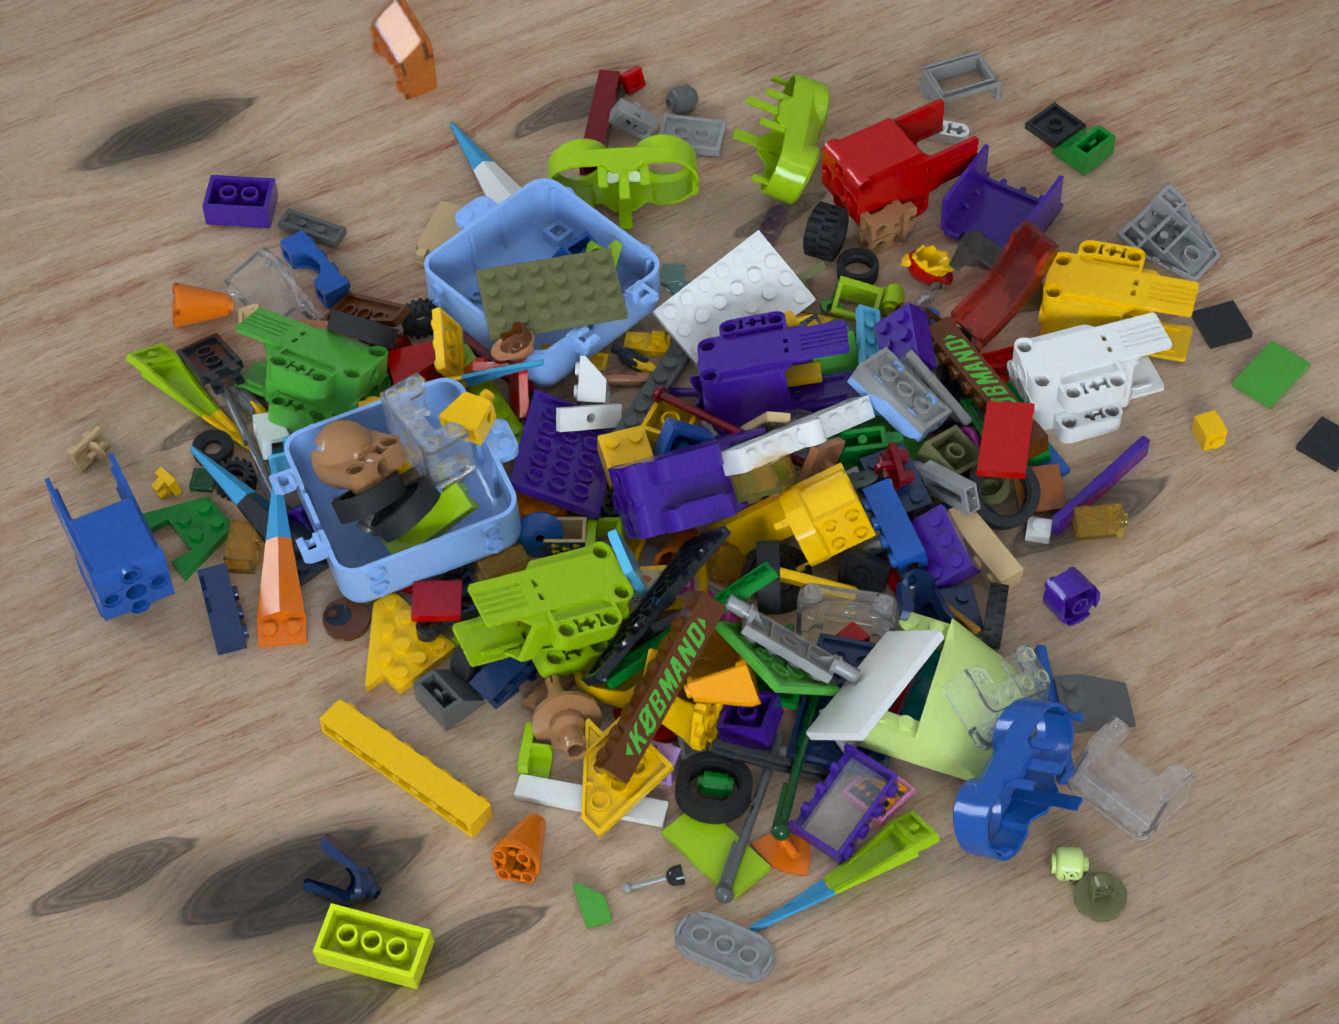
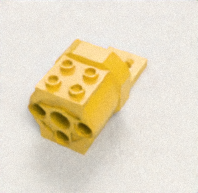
M842 463L745 508L734 516L727 517L710 525L712 530L725 525L731 531V534L720 545L731 565L743 560L751 550L755 549L756 541L778 540L780 542L795 535L808 562L796 567L798 572L806 570L805 566L808 564L813 567L876 535Z

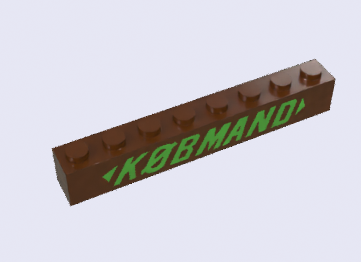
M949 316L929 325L934 353L938 362L946 366L951 378L960 383L962 391L966 395L969 394L978 410L981 409L985 414L987 401L1021 403ZM1035 419L1033 420L1028 460L1049 450L1048 434Z
M692 591L685 597L682 610L672 620L669 633L660 641L656 656L647 664L644 677L634 687V694L631 700L622 708V716L618 723L611 728L608 734L609 739L596 755V762L593 766L616 782L628 784L727 608L704 591Z

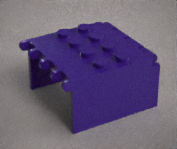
M985 144L944 196L940 229L944 231L945 236L959 241L962 237L961 243L977 250L982 246L981 251L998 258L1001 254V260L1015 266L1019 262L1023 263L1062 210L1064 204L1061 203L1064 176L1059 175L1045 195L1041 194L1039 198L1025 193L1027 188L1023 186L1018 190L1006 185L1007 180L1004 178L1000 182L989 178L990 172H987L989 145Z

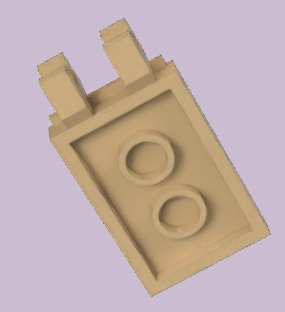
M440 201L416 244L417 252L415 257L418 258L416 266L424 267V261L430 252L461 231L456 226L455 214L464 206Z

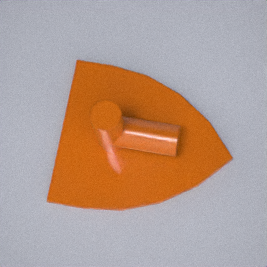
M769 833L751 844L755 851L774 868L793 875L807 876L810 866L809 843L795 834L791 833L789 838L779 841Z

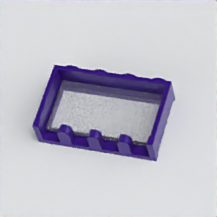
M848 743L844 745V755L838 763L834 761L829 768L830 774L825 781H819L816 785L815 795L810 802L805 801L802 804L797 820L795 822L790 820L788 823V828L792 834H795L838 862L839 865H841L844 859L849 860L856 849L854 845L858 839L863 840L870 830L869 824L873 818L878 819L885 808L883 804L888 797L892 799L899 789L897 774Z

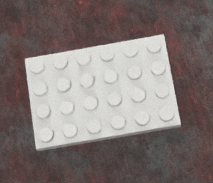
M758 230L655 309L653 314L698 368V343L707 338L720 336L719 326L724 321L773 311L785 313L790 310L797 316L813 304L816 299Z

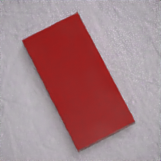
M987 401L977 476L1026 478L1035 403Z

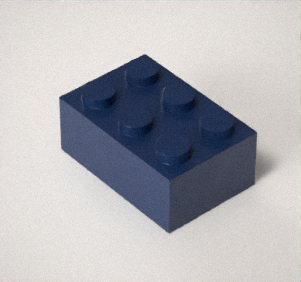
M904 443L897 445L898 448L906 449ZM886 449L860 458L858 470L874 471L873 467L879 463L878 457L880 453ZM909 455V461L903 464V468L912 469L915 474V480L910 485L902 486L896 493L911 522L914 520V516L930 511L932 501ZM878 475V479L870 485L883 481V475Z

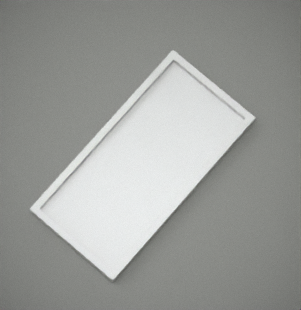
M887 631L858 666L857 669H860L861 673L856 682L852 684L847 680L841 690L838 691L806 731L811 740L863 741L944 639L941 631Z

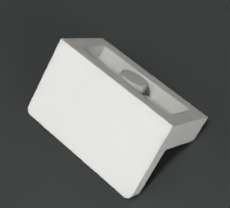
M268 412L252 415L253 434L263 460L268 459V456L272 455L271 443L283 442L282 437L289 436L287 428L271 423L268 420Z

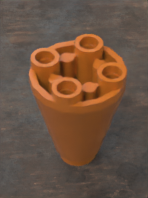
M531 813L524 817L495 845L491 852V862L496 869V875L500 879H510L528 884L534 882L541 870L546 833V821L542 816Z

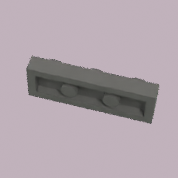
M290 208L287 209L278 222V227L281 230L293 234L303 230L314 241L337 248L347 234L346 227Z

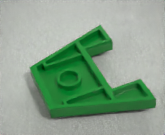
M209 496L143 513L152 533L169 524L190 551L172 560L173 567L185 582L234 532L233 525Z

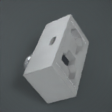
M621 98L611 109L608 122L643 140L649 137L656 129L658 117L643 110L640 102L634 101L630 103Z

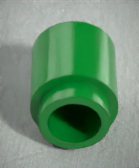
M705 770L704 775L698 776L696 790H701L700 796L718 799L731 798L734 778L728 777L729 774Z

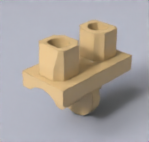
M96 426L92 431H86L82 435L81 441L76 446L71 445L66 450V454L74 462L77 469L83 472L95 459L102 460L106 456L105 450L111 444L105 438L102 428Z

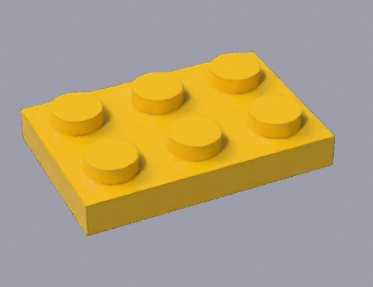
M442 308L433 309L431 326L434 331L432 343L436 354L435 368L438 373H441L446 378L462 375L463 368L466 366L462 326Z

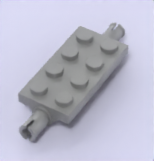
M733 594L726 600L724 604L727 607L726 609L742 618L741 633L751 643H759L765 647L767 652L774 656H781L787 660L789 665L796 669H803L816 681H823L828 684L834 673L850 681L852 684L858 679L861 670L842 660V656L832 655L759 612L754 604L749 605Z

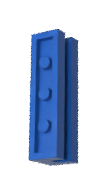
M888 478L863 488L864 499H861L863 508L866 513L870 512L872 515L870 521L874 531L879 530L881 533L878 537L883 549L888 548L890 552L887 556L892 568L897 567L900 575H903L910 571L908 565L917 563L919 568L928 565L925 550L890 479Z

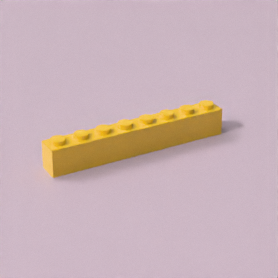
M339 699L319 718L321 730L325 735L472 839L493 818L491 803L485 796L475 794L466 783L455 780L446 769H440L435 766L426 755L421 756L415 752L409 743H403L398 740L389 729L384 730L377 725L372 717H365L353 704H347Z

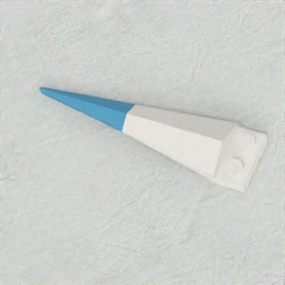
M450 121V127L485 196L490 197L499 204L521 189L509 175Z

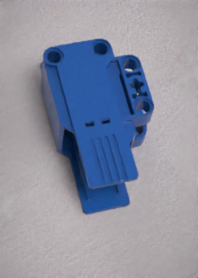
M113 453L108 455L112 466L110 470L118 487H116L121 501L86 515L72 519L58 488L54 489L49 478L44 479L53 508L74 551L81 575L100 616L104 617L105 621L130 611L134 614L142 613L150 607L151 603L175 594L163 551L160 545L157 544Z

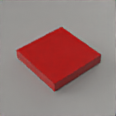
M462 580L413 581L412 622L461 621Z

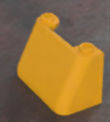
M715 629L693 666L690 677H687V683L683 684L688 699L693 698L694 702L744 707L760 705L761 700L755 671Z

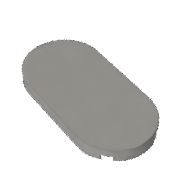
M698 911L696 914L684 916L676 925L674 932L675 945L681 955L742 983L759 982L766 978L774 967L775 954L769 940L763 935L711 912Z

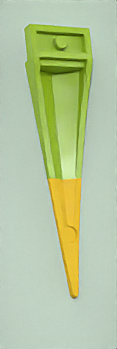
M159 343L127 354L126 361L141 371L143 378L217 429L226 432L233 440L250 451L248 445L244 446L243 439L236 425L209 397L174 351L163 343Z

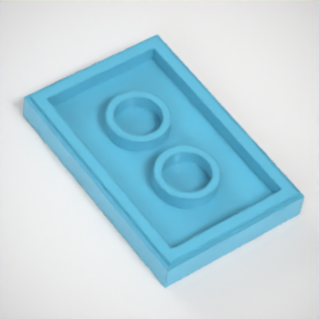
M614 529L608 532V538L624 575L640 597L643 598L649 590L634 554L617 530Z

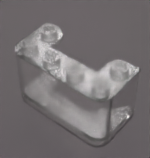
M416 372L382 393L381 403L389 435L396 434L400 437L407 459L419 474L427 477L436 489L443 488L476 469L470 436L463 426L458 423H449L434 430L425 419L426 416L431 414L424 397L426 384L420 374Z

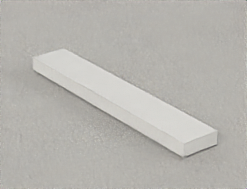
M520 774L514 799L581 812L583 785ZM644 797L620 820L663 828L669 808V801Z

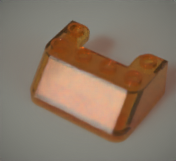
M391 0L372 21V26L369 27L374 39L372 48L375 54H379L381 57L386 56L388 64L393 65L395 75L398 78V81H395L396 88L399 93H403L406 100L438 90L433 48L429 37L406 0Z

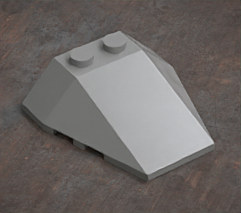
M1168 183L1154 197L1150 204L1116 236L1127 246L1142 249L1145 252V258L1189 281L1196 282L1221 257V254L1209 235L1200 228L1198 224L1199 219L1196 215L1193 216L1188 209L1186 199Z

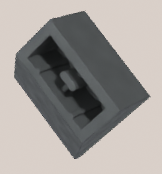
M432 669L413 682L416 700L445 730H448L485 704V700L468 682L457 676L451 669Z

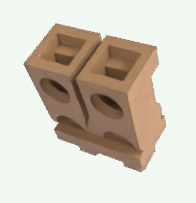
M897 199L892 201V204L886 205L883 210L872 215L868 211L860 214L858 245L876 255L895 246L899 241L901 243L907 241L908 233L915 230L916 224L911 217L917 214L916 206L911 201L901 204Z

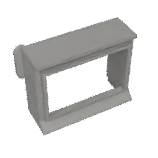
M980 50L922 67L921 83L918 84V88L926 99L935 101L941 98L945 102L944 115H946L947 102L986 90L990 91L994 99H1002L1000 92L1001 81L997 80L981 56ZM975 69L983 79L981 82L948 92H943L937 83L938 80Z

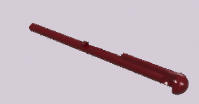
M664 386L656 387L653 390L652 398L656 403L664 401L730 434L743 431V429L666 393V387ZM793 453L783 456L784 460L801 468L806 460Z

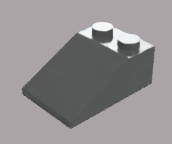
M1083 674L1054 676L1059 703L1063 704L1069 712L1076 713L1078 711L1084 717L1083 722L1073 720L1074 733L1136 726L1126 683Z

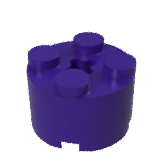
M1075 567L1068 568L1057 577H1050L1044 585L1046 588L1043 595L1044 605L1063 624L1066 623L1069 626L1076 625L1085 620L1090 615L1088 610L1092 605L1096 608L1100 600V591Z

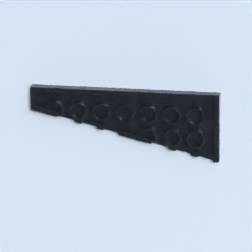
M725 525L686 540L582 678V681L587 686L604 683L610 677L612 669L621 662L626 653L659 615L676 601L675 597L688 585L693 576L731 534V531Z

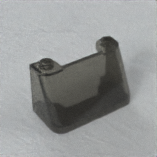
M978 230L966 232L949 266L956 271H961L965 266L975 267L976 265L983 270H993L1009 281L1004 290L1011 298V303L1007 306L1015 313L1040 311L1045 284L1036 271Z

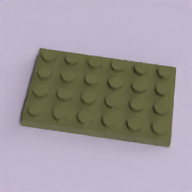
M610 248L475 270L490 341L499 340L501 333L510 331L513 323L516 321L522 322L533 334L628 319L626 304Z

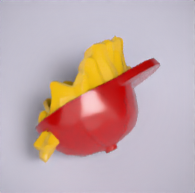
M922 245L918 250H912L910 254H905L901 259V266L907 267L910 275L920 283L930 285L938 281L951 285L953 281L952 271L955 266L952 263L953 259L949 258L947 251L936 249L934 245L928 247Z

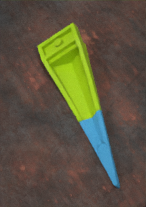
M913 810L890 821L855 852L849 860L844 861L832 872L790 902L751 925L750 930L756 932L919 857L918 852L940 842L938 832Z

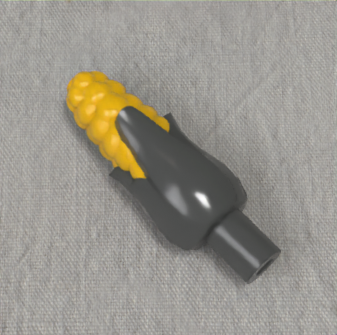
M235 385L230 387L229 391L235 396L237 405L246 410L250 416L268 412L248 390H240Z

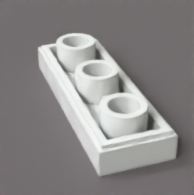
M608 403L556 408V431L569 432L615 428L621 420L622 404Z

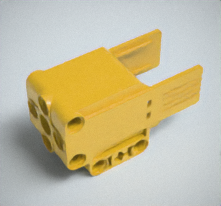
M1086 240L1080 244L1077 254L1058 252L1052 258L1045 279L1043 300L1038 318V323H1041L1040 336L1083 324L1097 327L1154 311L1191 317L1199 283L1160 276L1155 270L1144 269L1145 252L1140 248ZM1161 322L1162 327L1172 342V348L1146 356L1185 362L1193 328Z

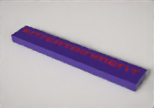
M1145 436L1140 437L1060 509L1052 518L1051 532L1058 536L1148 454L1150 439Z

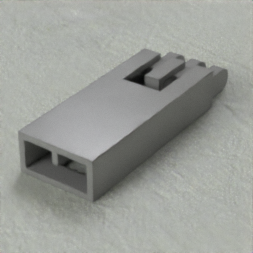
M932 460L926 463L913 461L929 495L967 515L980 509L975 482Z

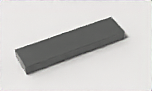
M912 349L900 356V360L952 410L949 416L958 427L967 426L973 420Z

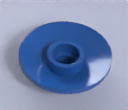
M533 512L521 519V533L516 541L519 548L530 556L544 557L543 540H536V537L543 535L544 539H563V528L560 521L554 515L547 512Z

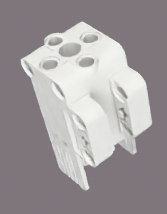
M1152 312L1097 327L1083 324L1033 338H1019L1014 343L1013 358L1007 362L1010 381H1012L1024 403H1035L1034 419L1044 431L1053 429L1060 442L1069 444L1117 431L1121 425L1122 407H1126L1131 399L1163 391L1164 383L1149 356L1146 355L1171 349L1172 342L1157 315Z

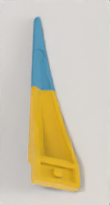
M539 359L447 378L454 379L460 382L464 388H468L504 375L542 366L544 361ZM421 383L386 389L380 393V397L371 396L367 397L364 401H359L358 408L416 387Z

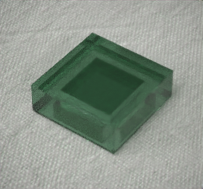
M194 467L189 483L190 491L213 493L215 487L213 477L205 468Z

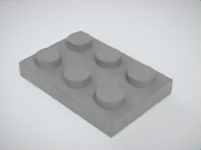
M664 113L658 135L665 134L679 137L688 142L698 155L720 157L727 121Z

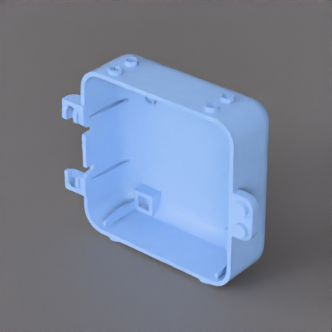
M547 178L529 182L499 204L487 196L475 198L455 214L456 226L461 231L430 252L424 261L428 298L430 301L434 300L432 303L437 308H442L462 326L463 332L491 351L492 346L497 341H490L475 270L551 258L562 246L586 231L605 249L615 239L622 243L616 271L626 304L628 319L534 334L533 353L526 360L520 362L543 359L544 365L528 369V380L535 383L541 389L550 388L575 371L576 362H580V355H585L588 360L652 313L660 301L659 259L651 247L647 244H641L579 198L570 187H564L559 182ZM543 344L553 345L550 348L541 350Z
M438 378L427 383H421L408 390L321 422L310 424L295 431L286 440L284 452L289 469L268 476L276 495H284L297 490L314 529L311 539L304 540L301 537L296 540L303 560L307 564H312L327 559L337 585L347 599L357 603H366L380 597L383 598L385 595L412 586L413 581H425L490 555L498 554V552L513 546L518 540L521 533V520L517 497L502 466V463L513 460L518 455L517 440L508 422L501 418H496L481 446L443 431L439 415L462 393L466 392L460 382L451 378ZM347 419L358 422L374 431L388 435L396 434L400 437L408 460L412 466L418 465L422 473L431 468L440 467L443 463H453L455 461V454L461 450L473 471L460 483H465L469 489L468 495L471 499H475L480 507L442 536L391 555L379 534L378 536H373L356 526L357 522L362 519L348 524H341L331 503L349 489H338L328 486L317 477L311 462L312 450H317L318 447L314 443L315 439L325 425L335 420ZM445 436L436 460L409 455L413 443L417 442L414 447L415 451L418 454L424 455L430 453L433 449V445L428 439ZM456 463L449 467L448 474L454 478H459L465 475L467 469L463 464ZM445 476V479L436 484L435 487L442 493L443 487L453 481ZM312 546H317L316 548L308 550V548Z

